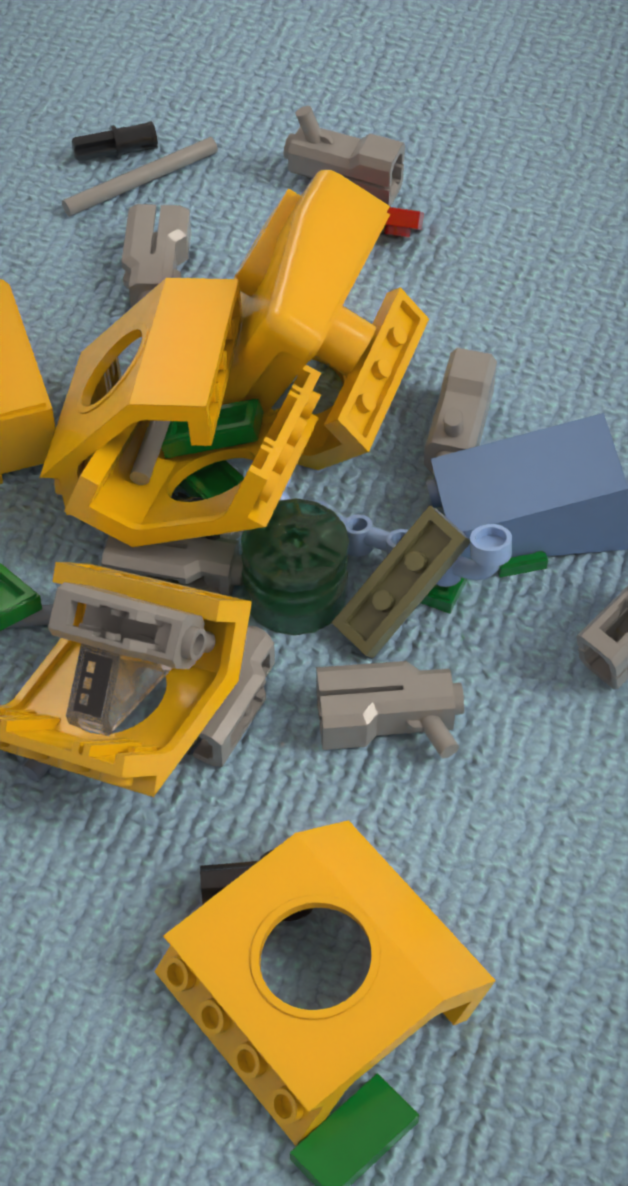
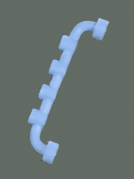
M291 477L286 485V488L289 486L291 482ZM285 490L275 508L281 515L301 523L302 536L306 540L321 542L329 538L331 533L344 538L346 553L356 557L368 555L372 552L373 548L385 551L388 555L408 531L407 529H397L389 532L374 527L372 520L365 515L344 517L330 512L328 504L323 501L314 500L302 503L292 499ZM486 524L474 529L470 535V555L472 559L460 555L436 584L449 587L457 584L461 577L476 581L490 578L499 569V566L507 563L512 556L511 532L497 524Z

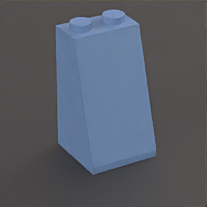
M604 413L431 458L435 478L426 480L432 506L434 508L443 507L445 517L468 538H470L472 531L479 526L497 524L511 532V557L532 554L538 551L545 552L547 556L628 550V484ZM469 544L461 556L472 559Z

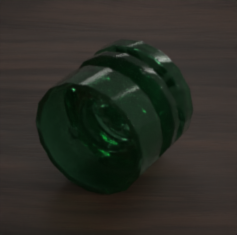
M297 498L280 500L267 527L243 531L241 537L242 589L244 600L252 601L250 614L255 621L273 632L293 636L315 633L332 624L331 622L344 608L348 594L349 538L345 524L336 513L315 501Z

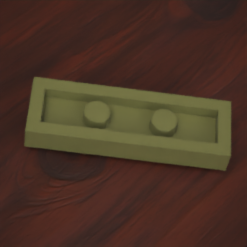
M429 505L331 623L365 656L374 658L469 546L470 538L441 512Z

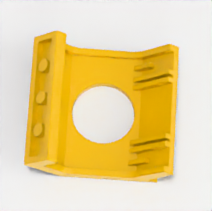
M165 278L81 351L39 477L54 478L55 492L57 495H62L65 508L80 475L96 450H99L137 421L188 422L191 445L212 446L243 321L239 279ZM142 337L141 344L133 361L123 376H121L118 356L131 343Z
M401 287L386 294L372 323L376 326L375 333L350 373L345 376L332 368L339 375L343 386L334 405L321 413L315 414V416L319 417V420L297 465L321 470L370 451L429 321L425 313ZM313 357V358H312V360H316V361H319V362H321V363H324L323 361L319 360V359L316 358V357Z
M305 365L298 374L281 407L273 412L263 414L258 441L171 458H165L162 449H160L149 483L146 485H137L132 482L130 474L150 420L137 421L131 424L99 450H96L80 475L64 512L131 547L267 527L319 420V417L313 415L312 412L321 396L313 391L321 372ZM234 458L253 460L243 481L222 494L193 502H182L171 498L175 488L186 477L207 465Z
M55 562L52 580L54 583L63 584L68 582L91 585L202 616L205 623L204 630L212 632L215 636V646L211 652H204L190 669H175L60 638L15 698L5 705H0V750L154 797L238 683L252 601L88 563ZM78 602L73 622L74 626L79 627V624L83 622L87 604ZM85 652L112 658L111 673L134 666L150 667L161 672L166 677V691L158 707L137 725L120 732L95 734L80 728L76 723V711L73 709ZM88 661L86 671L94 673L96 662ZM84 677L82 687L89 689L92 678Z
M349 820L296 832L163 935L170 944V947L154 971L295 1146L325 1121L344 1092L358 1078L438 1014L443 1013L453 1025L467 1021L496 981ZM310 908L332 909L349 916L364 930L371 945L370 968L359 989L342 1003L319 1010L300 1009L281 1001L270 991L261 972L262 950L271 931L286 917Z

